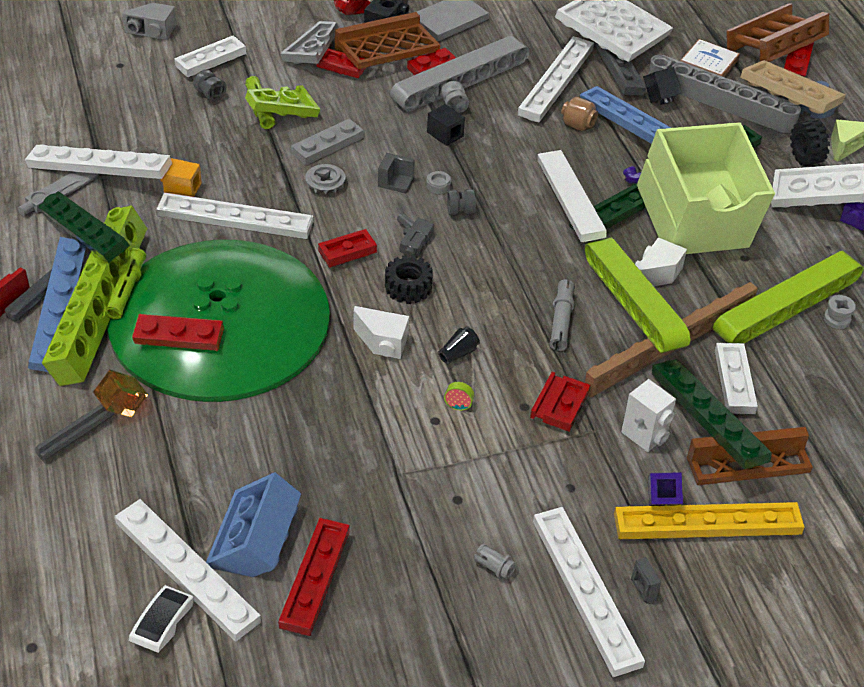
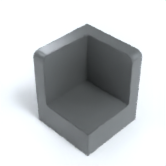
M386 153L378 167V187L407 193L414 180L415 160Z

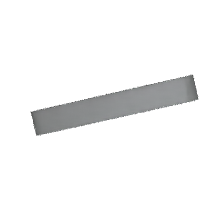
M514 36L505 37L399 81L392 87L390 97L408 112L441 99V89L450 81H458L464 88H467L524 63L529 56V48Z
M655 55L651 58L648 74L674 67L682 93L680 95L782 133H791V130L794 128L793 126L798 122L801 108L799 105L793 104L788 100L665 55Z

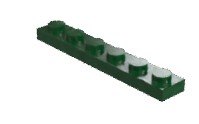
M59 191L48 195L43 203L38 206L46 217L108 263L130 246L123 236Z
M678 359L652 365V375L744 470L771 462L772 452Z

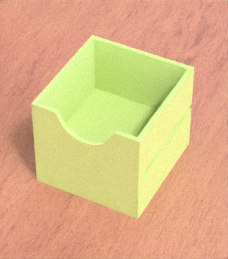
M741 122L657 129L647 155L649 159L645 161L637 187L658 237L686 248V254L749 248L775 192ZM719 184H722L737 198L740 204L731 208L719 209L711 206L709 198L703 196Z

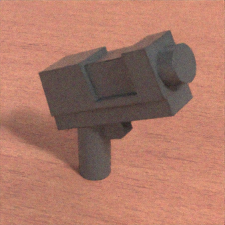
M400 213L397 221L405 227L403 230L405 237L400 242L399 252L407 255V258H411V255L418 258L422 247L428 243L434 234V224L419 217L414 222L405 213Z

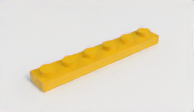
M797 502L615 507L614 511L618 539L802 535L804 530V523Z

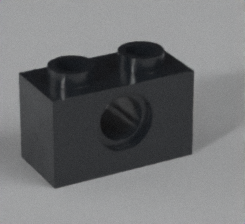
M372 0L364 9V23L408 14L410 9L408 0Z

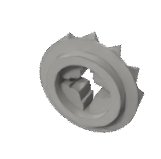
M320 164L307 171L305 180L309 189H314L315 193L323 191L326 195L328 191L336 193L337 189L343 188L346 177L341 168L331 164Z

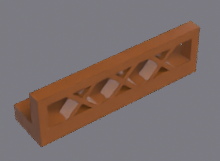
M806 427L752 432L772 452L771 462L774 464L772 467L765 468L759 465L739 471L727 466L729 462L736 461L713 437L692 439L687 460L696 484L705 485L811 473L813 467L805 451L809 438ZM797 455L801 464H791L784 460V457ZM709 465L717 469V471L712 474H702L700 466Z

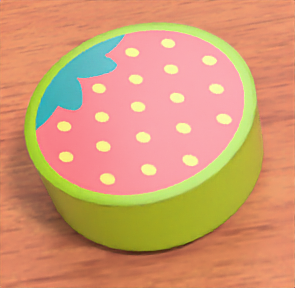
M453 382L447 387L444 400L449 407L463 411L471 407L475 394L473 389L466 383Z

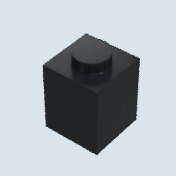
M674 67L643 76L650 103L660 101V105L673 102L674 96L682 94Z
M447 104L428 113L427 133L445 146L464 137L465 117Z

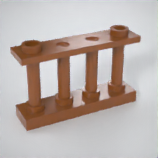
M788 3L728 29L727 49L734 51L743 46H750L760 49V61L771 62L829 35V13L821 12L805 19L792 15V4Z

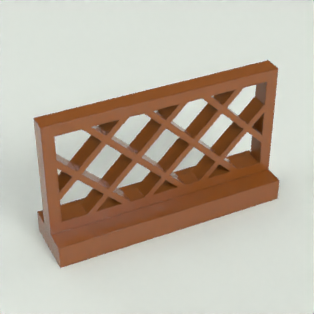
M417 12L335 29V50L344 52L358 69L428 54L440 49V44L420 24V15ZM359 56L365 57L367 59L360 60Z

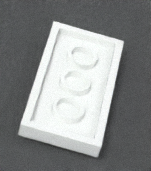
M864 163L775 170L773 181L775 195L771 205L772 207L786 208L803 205L864 203Z

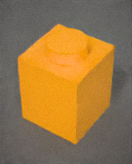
M171 158L172 165L164 177L160 179L163 182L164 193L194 197L202 184L200 164Z

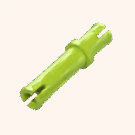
M251 76L246 79L245 85L248 90L262 89L258 77ZM253 111L263 129H270L275 125V119L271 112L262 114Z
M132 248L126 263L120 267V277L105 308V314L112 319H120L122 317L134 284L141 277L140 270L146 259V253L142 249Z

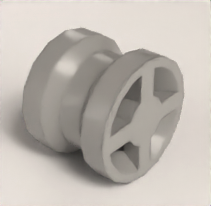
M844 295L832 296L824 313L825 323L836 329L848 327L856 309L854 301Z

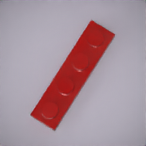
M319 518L279 618V629L311 636L349 536L350 525Z

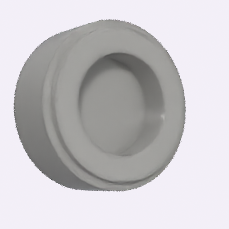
M442 171L432 172L426 178V188L434 194H444L451 188V177Z

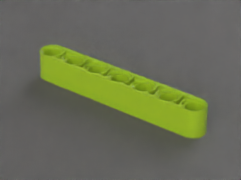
M612 237L585 244V255L589 265L660 353L690 345V334L686 324Z
M837 252L725 312L714 323L713 331L727 343L745 344L850 286L860 278L864 267L846 252Z

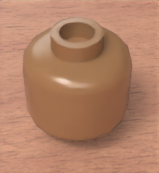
M574 97L570 102L566 101L561 111V114L564 115V123L579 131L591 129L598 118L595 104L581 97Z

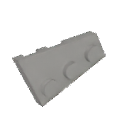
M319 21L280 53L282 61L293 62L294 64H318L335 38V29L339 28L337 22Z

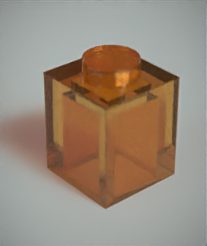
M110 369L93 391L107 411L129 417L134 415L148 396V393L135 377Z

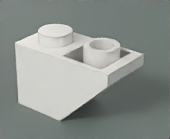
M657 238L652 246H647L643 259L637 261L635 265L653 286L672 284L683 269L687 249Z

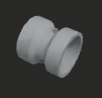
M450 81L442 87L441 95L445 104L458 113H462L468 108L469 100L460 82Z

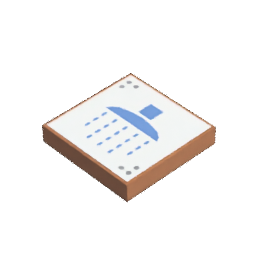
M698 39L680 61L725 77L738 61L740 53Z

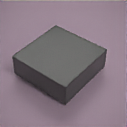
M646 557L638 559L635 562L631 580L647 604L657 600L661 581Z

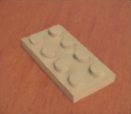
M765 60L744 68L740 77L747 80L749 85L761 86L768 89V92L772 95H782L789 98V102L797 105L803 104L809 107L810 111L818 114L825 113L842 104L846 94Z

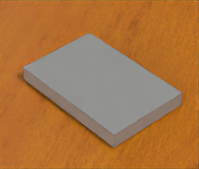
M443 0L417 11L420 15V24L436 41H441L489 19V12L472 0Z

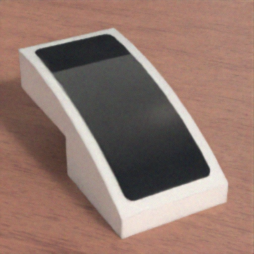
M165 585L140 616L129 635V641L159 653L175 635L176 624L193 607L194 596Z

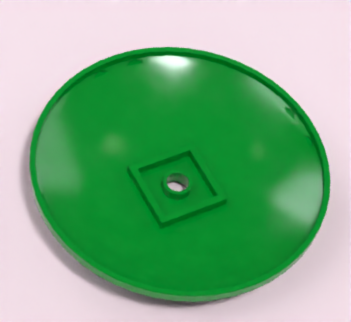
M208 240L170 249L143 263L140 270L141 277L134 284L122 317L120 319L110 318L107 325L110 345L116 358L126 371L139 382L160 393L176 398L201 402H223L249 398L268 392L300 374L318 355L325 342L329 329L330 310L328 298L318 278L308 267L293 256L276 248L250 241ZM215 298H223L219 302L212 301ZM138 315L223 321L224 330L219 350L134 344L132 336Z

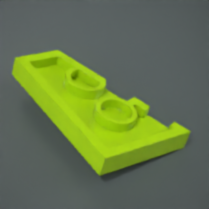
M303 85L296 86L295 90H290L287 86L281 87L280 91H275L271 88L249 89L245 96L253 111L257 113L271 112L281 116L290 114L301 118H318L320 108Z

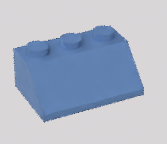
M276 472L235 490L206 563L212 569L249 577H255L272 571L279 563V554L283 543L288 538V529L292 518L298 511L297 505L301 493Z

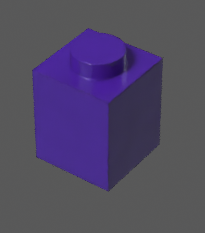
M682 472L650 473L648 475L649 506L683 504Z

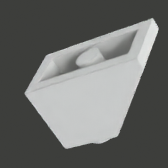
M355 306L354 330L373 354L401 359L408 338L409 316Z

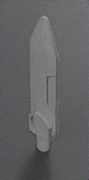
M73 171L40 191H35L26 196V203L19 206L18 211L22 216L32 211L40 213L41 210L38 206L43 203L48 195L59 191L67 196L95 180L99 174Z

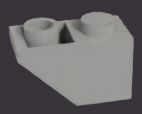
M150 3L123 11L122 13L125 33L167 40L176 27L175 6Z

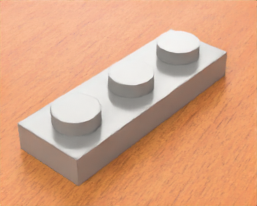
M349 118L291 145V153L306 166L363 139L364 130Z

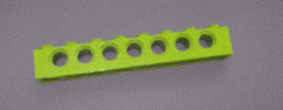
M132 205L113 208L107 214L104 224L123 236L130 246L110 263L91 250L43 358V366L59 386L85 381L110 320V317L105 314V308L120 277V267L126 263L132 248H140L148 229Z

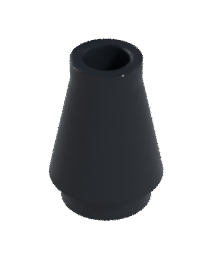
M468 326L458 328L443 348L438 351V355L448 365L452 361L475 351L477 345L480 344L479 337Z

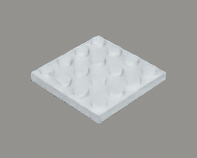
M574 0L558 9L555 18L560 20L563 25L575 29L583 37L590 38L598 43L601 48L608 49L616 54L619 59L628 62L668 37L673 29L670 25L627 0Z

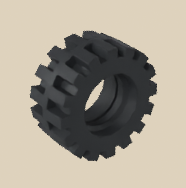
M810 120L795 124L791 130L792 135H790V140H792L790 146L793 148L792 154L796 156L795 160L799 161V164L803 166L824 162L830 151L828 149L830 142L827 139L829 135L826 134L827 129L823 126V123L819 122V120Z
M404 255L402 259L396 257L394 262L390 261L388 263V267L386 266L385 288L386 293L390 294V298H397V302L400 303L404 300L406 304H411V301L418 303L420 298L425 300L427 295H430L433 284V270L428 262L424 263L423 258L416 259V256L411 255V258H407V255ZM403 278H413V279H415V280H413V281H406V280H402V279H403Z

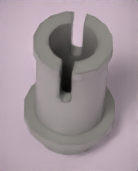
M484 543L480 545L477 552L481 555L475 554L474 561L495 572L497 578L509 579L516 568V562L513 561V557L510 555L505 557Z

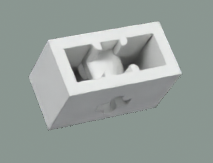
M650 379L646 380L629 394L621 432L647 452L656 445H663L670 435L668 430L670 422L675 415L673 409L676 398Z

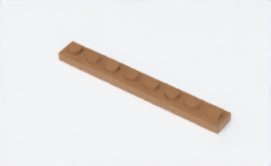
M751 282L742 287H736L731 293L722 298H716L711 304L702 309H696L691 315L683 318L682 321L689 330L690 342L713 330L714 323L722 314L755 297L758 288ZM648 338L642 342L634 343L629 349L620 354H614L609 360L600 365L592 366L586 372L585 383L591 385L588 396L591 398L675 350L660 353Z

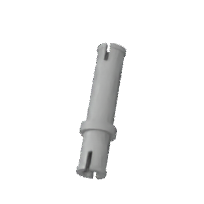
M566 279L559 281L557 297L553 301L555 313L549 346L555 350L557 341V351H563L567 348L570 315L575 305L573 300L575 284L570 281L569 288H566L568 281Z

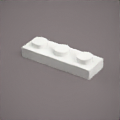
M230 36L174 58L175 66L185 76L190 77L202 70L216 67L245 55L246 46L235 36Z
M716 343L715 355L726 408L732 414H756L758 405L745 345L740 343Z

